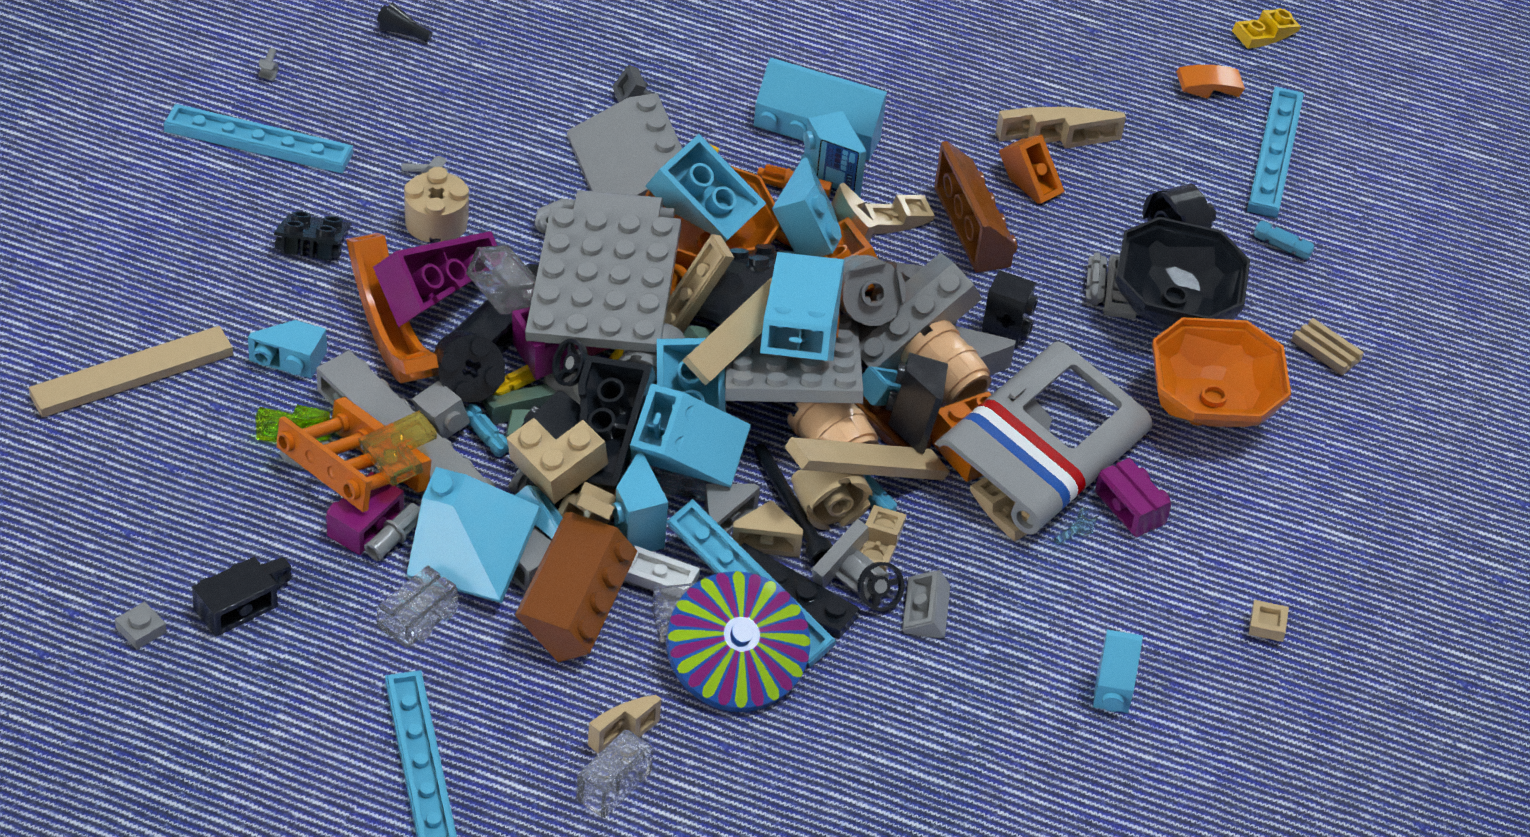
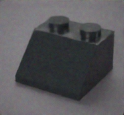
M909 352L906 364L899 363L894 383L899 385L896 392L890 390L885 410L890 411L888 425L917 452L924 454L943 400L948 363Z

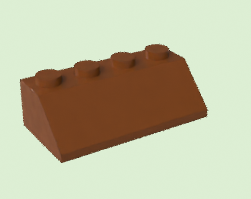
M942 141L934 189L975 273L1011 267L1013 254L1017 252V241L1013 234L1010 235L1006 227L1004 214L999 213L996 207L994 194L989 192L985 185L984 174L982 171H978L972 158L948 141Z
M573 512L565 513L515 616L558 663L590 654L638 551L617 527Z

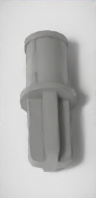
M410 503L394 519L386 520L383 524V529L364 545L367 554L375 561H380L395 545L404 543L407 539L406 535L417 526L420 506Z

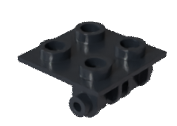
M304 211L289 213L274 231V235L277 236L275 249L281 250L283 254L298 255L300 245V256L304 257L309 240L310 258L315 257L317 248L318 259L333 261L334 258L340 259L342 247L338 244L350 229L352 223L343 222V219L337 216L316 218L311 217L310 213Z

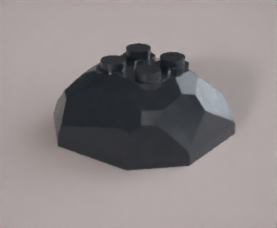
M1157 217L1124 231L1115 281L1119 291L1134 311L1151 323L1168 329L1182 317L1234 320L1243 310L1245 304L1250 259L1221 230Z
M755 245V251H752L750 254L747 249H730L735 258L696 315L722 324L764 283L772 278L777 256L774 245ZM778 251V252H782V253L795 254L794 252H791V251Z

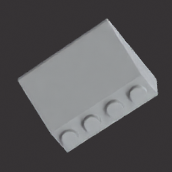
M658 93L626 98L567 130V137L590 191L645 196L648 191L645 185L661 167L682 149Z

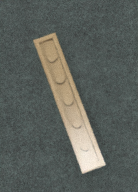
M219 325L30 386L29 395L43 418L232 356L233 347Z
M791 437L785 445L786 450L802 470L944 480L950 472L932 449H926L923 454L917 452L913 447Z

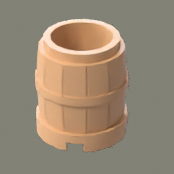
M941 320L929 325L933 331L925 336L919 332L908 343L901 354L900 359L904 365L906 364L909 352L948 363L941 407L987 392L991 385L992 379L989 369L978 356L977 351L960 337L959 331L950 321Z
M797 402L795 405L799 410L795 413V416L793 417L791 413L788 415V425L801 438L879 445L878 436L868 422L867 416L854 403Z

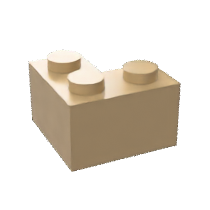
M535 418L506 437L511 461L554 504L608 465L605 441L584 420L557 439Z

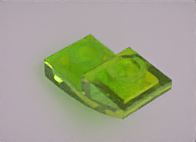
M298 404L293 414L259 407L255 416L257 440L277 442L279 418L285 416L303 429L330 420V412ZM331 434L317 438L316 440H329Z

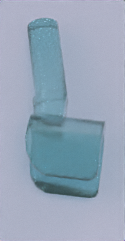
M1088 507L1079 509L1075 523L1054 538L1055 543L1060 545L1078 533L1084 535L1091 534L1095 528L1098 516L1088 519L1087 515L1090 509Z

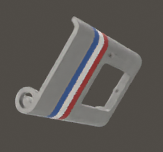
M1057 341L1053 342L939 438L935 444L939 448L943 445L950 447L1015 502L1011 512L1014 524L1022 532L1031 535L1036 534L1098 477V473L1101 470L1111 466L1149 432L1153 423L1149 412L1071 347ZM1068 369H1072L1098 393H1101L1119 408L1076 448L1067 447L1023 409ZM1021 511L1030 514L1026 522L1021 516Z

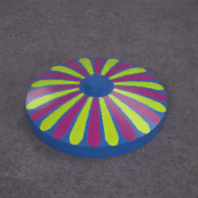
M739 571L723 572L700 580L682 595L668 623L666 648L676 677L693 696L721 710L751 712L777 703L796 686L809 659L810 632L801 608L781 586L757 574Z

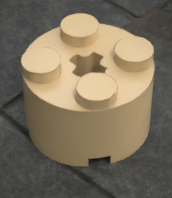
M433 167L428 172L414 177L405 184L406 229L412 236L425 242H430V238L440 239L441 242L459 238L464 234L469 219V188L463 180L447 173V170L443 167Z
M801 469L796 471L791 477L794 492L810 523L817 529L829 530L828 524L839 522L841 527L846 526L861 517L870 506L868 498L869 495L872 496V490L863 474Z

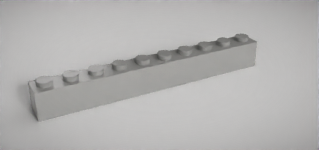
M350 350L317 367V391L332 405H334V400L346 397L432 459L429 481L435 468L439 467L466 474L495 487L489 478H484L475 469L468 458H463L453 448L447 438H442L432 428L426 418H421L412 410L406 399L400 398L393 392L386 380L380 379L374 374L366 361L359 359ZM536 525L512 578L525 592L551 542Z

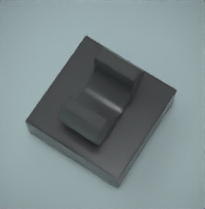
M631 65L625 68L612 86L618 102L629 97L652 94L645 90L648 83L643 80L639 69Z

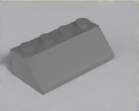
M941 252L905 282L906 300L904 305L900 306L899 311L896 313L897 316L893 320L880 326H867L858 322L860 357L867 368L868 366L897 370L899 363L904 364L900 358L905 347L919 332L923 336L933 331L929 325L941 320H947L954 324L982 300L975 285L954 262Z

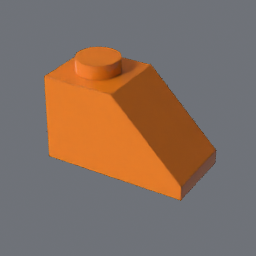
M1042 134L1020 139L998 150L1009 179L1037 204H1041L1065 192Z

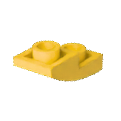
M1279 8L1276 10H1263L1258 20L1236 22L1232 32L1247 49L1283 40L1298 32L1301 26L1289 11Z

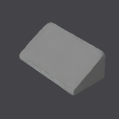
M941 570L908 577L902 627L904 634L932 638L945 637L950 584Z

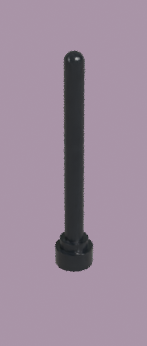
M762 443L757 444L754 448V453L793 520L803 529V537L807 542L805 553L812 566H815L833 545L829 539L818 535L766 445Z

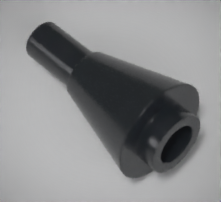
M394 2L390 3L389 6L384 5L378 14L377 21L380 22V30L409 36L413 35L427 43L432 37V31L416 24Z

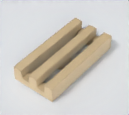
M1314 318L1309 320L1308 325L1304 324L1300 331L1296 330L1291 340L1340 375L1345 374L1360 362L1364 353Z

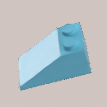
M700 134L661 167L645 185L655 197L663 198V205L666 208H675V214L710 234L721 235L725 242L766 204Z
M808 157L803 158L772 207V210L795 254L821 257L834 252L842 238L834 208Z

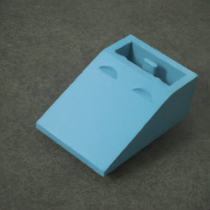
M777 252L764 315L760 353L824 361L834 360L845 259Z
M651 383L630 444L631 457L633 460L636 454L644 453L650 466L731 488L751 424L689 394Z

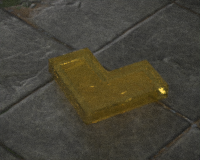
M418 410L362 436L358 440L363 452L387 481L394 486L423 472L422 463L411 450L436 439L437 433L433 425Z

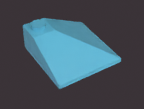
M436 467L422 497L406 575L412 579L502 603L542 509L534 503L466 474Z

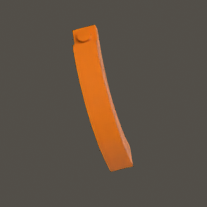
M373 233L346 239L362 306L374 340L387 368L399 383L432 377V369L439 367L436 354L427 350L421 344L409 321L398 327L373 269L375 265L389 256L385 235Z

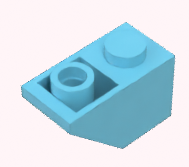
M293 320L252 332L248 336L249 361L311 379L327 353L326 329Z

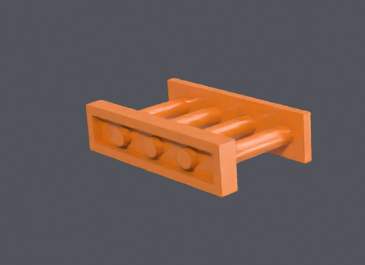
M346 397L334 400L332 419L303 429L285 416L279 418L277 448L362 512L369 509L371 490L401 480L418 493L426 490L429 484L432 459ZM335 432L342 437V439L324 445L316 440ZM355 448L364 453L346 461L338 456V454ZM377 464L386 469V471L368 477L359 472Z

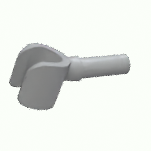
M274 48L269 49L265 59L259 60L261 70L258 73V77L271 81L275 80L279 69L278 63L273 62L276 54Z
M436 156L429 164L402 163L401 170L426 173L433 167H443L447 161L442 156Z

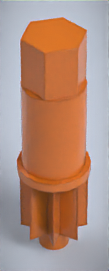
M766 164L765 168L759 167L757 175L762 177L765 184L782 189L785 188L794 173L790 168L786 169L771 164ZM819 179L829 198L833 182Z

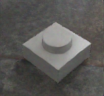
M145 601L115 618L116 629L136 650L167 632L166 623Z

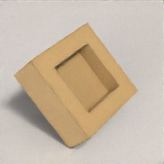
M1254 600L1248 635L1283 642L1289 607Z

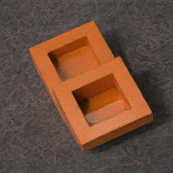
M1208 64L1179 67L1176 71L1183 92L1207 99L1214 90L1240 97L1245 90L1239 70L1236 68Z

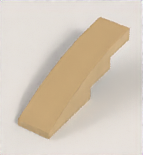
M1029 107L999 111L995 134L999 142L1042 134L1045 143L1061 141L1066 149L1121 140L1126 116L1122 112L1078 107Z

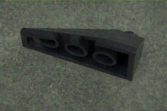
M587 355L578 383L581 410L580 422L584 420L605 441L608 465L585 482L594 486L616 489L625 474L632 458L630 444L651 383L657 385V378L652 365Z

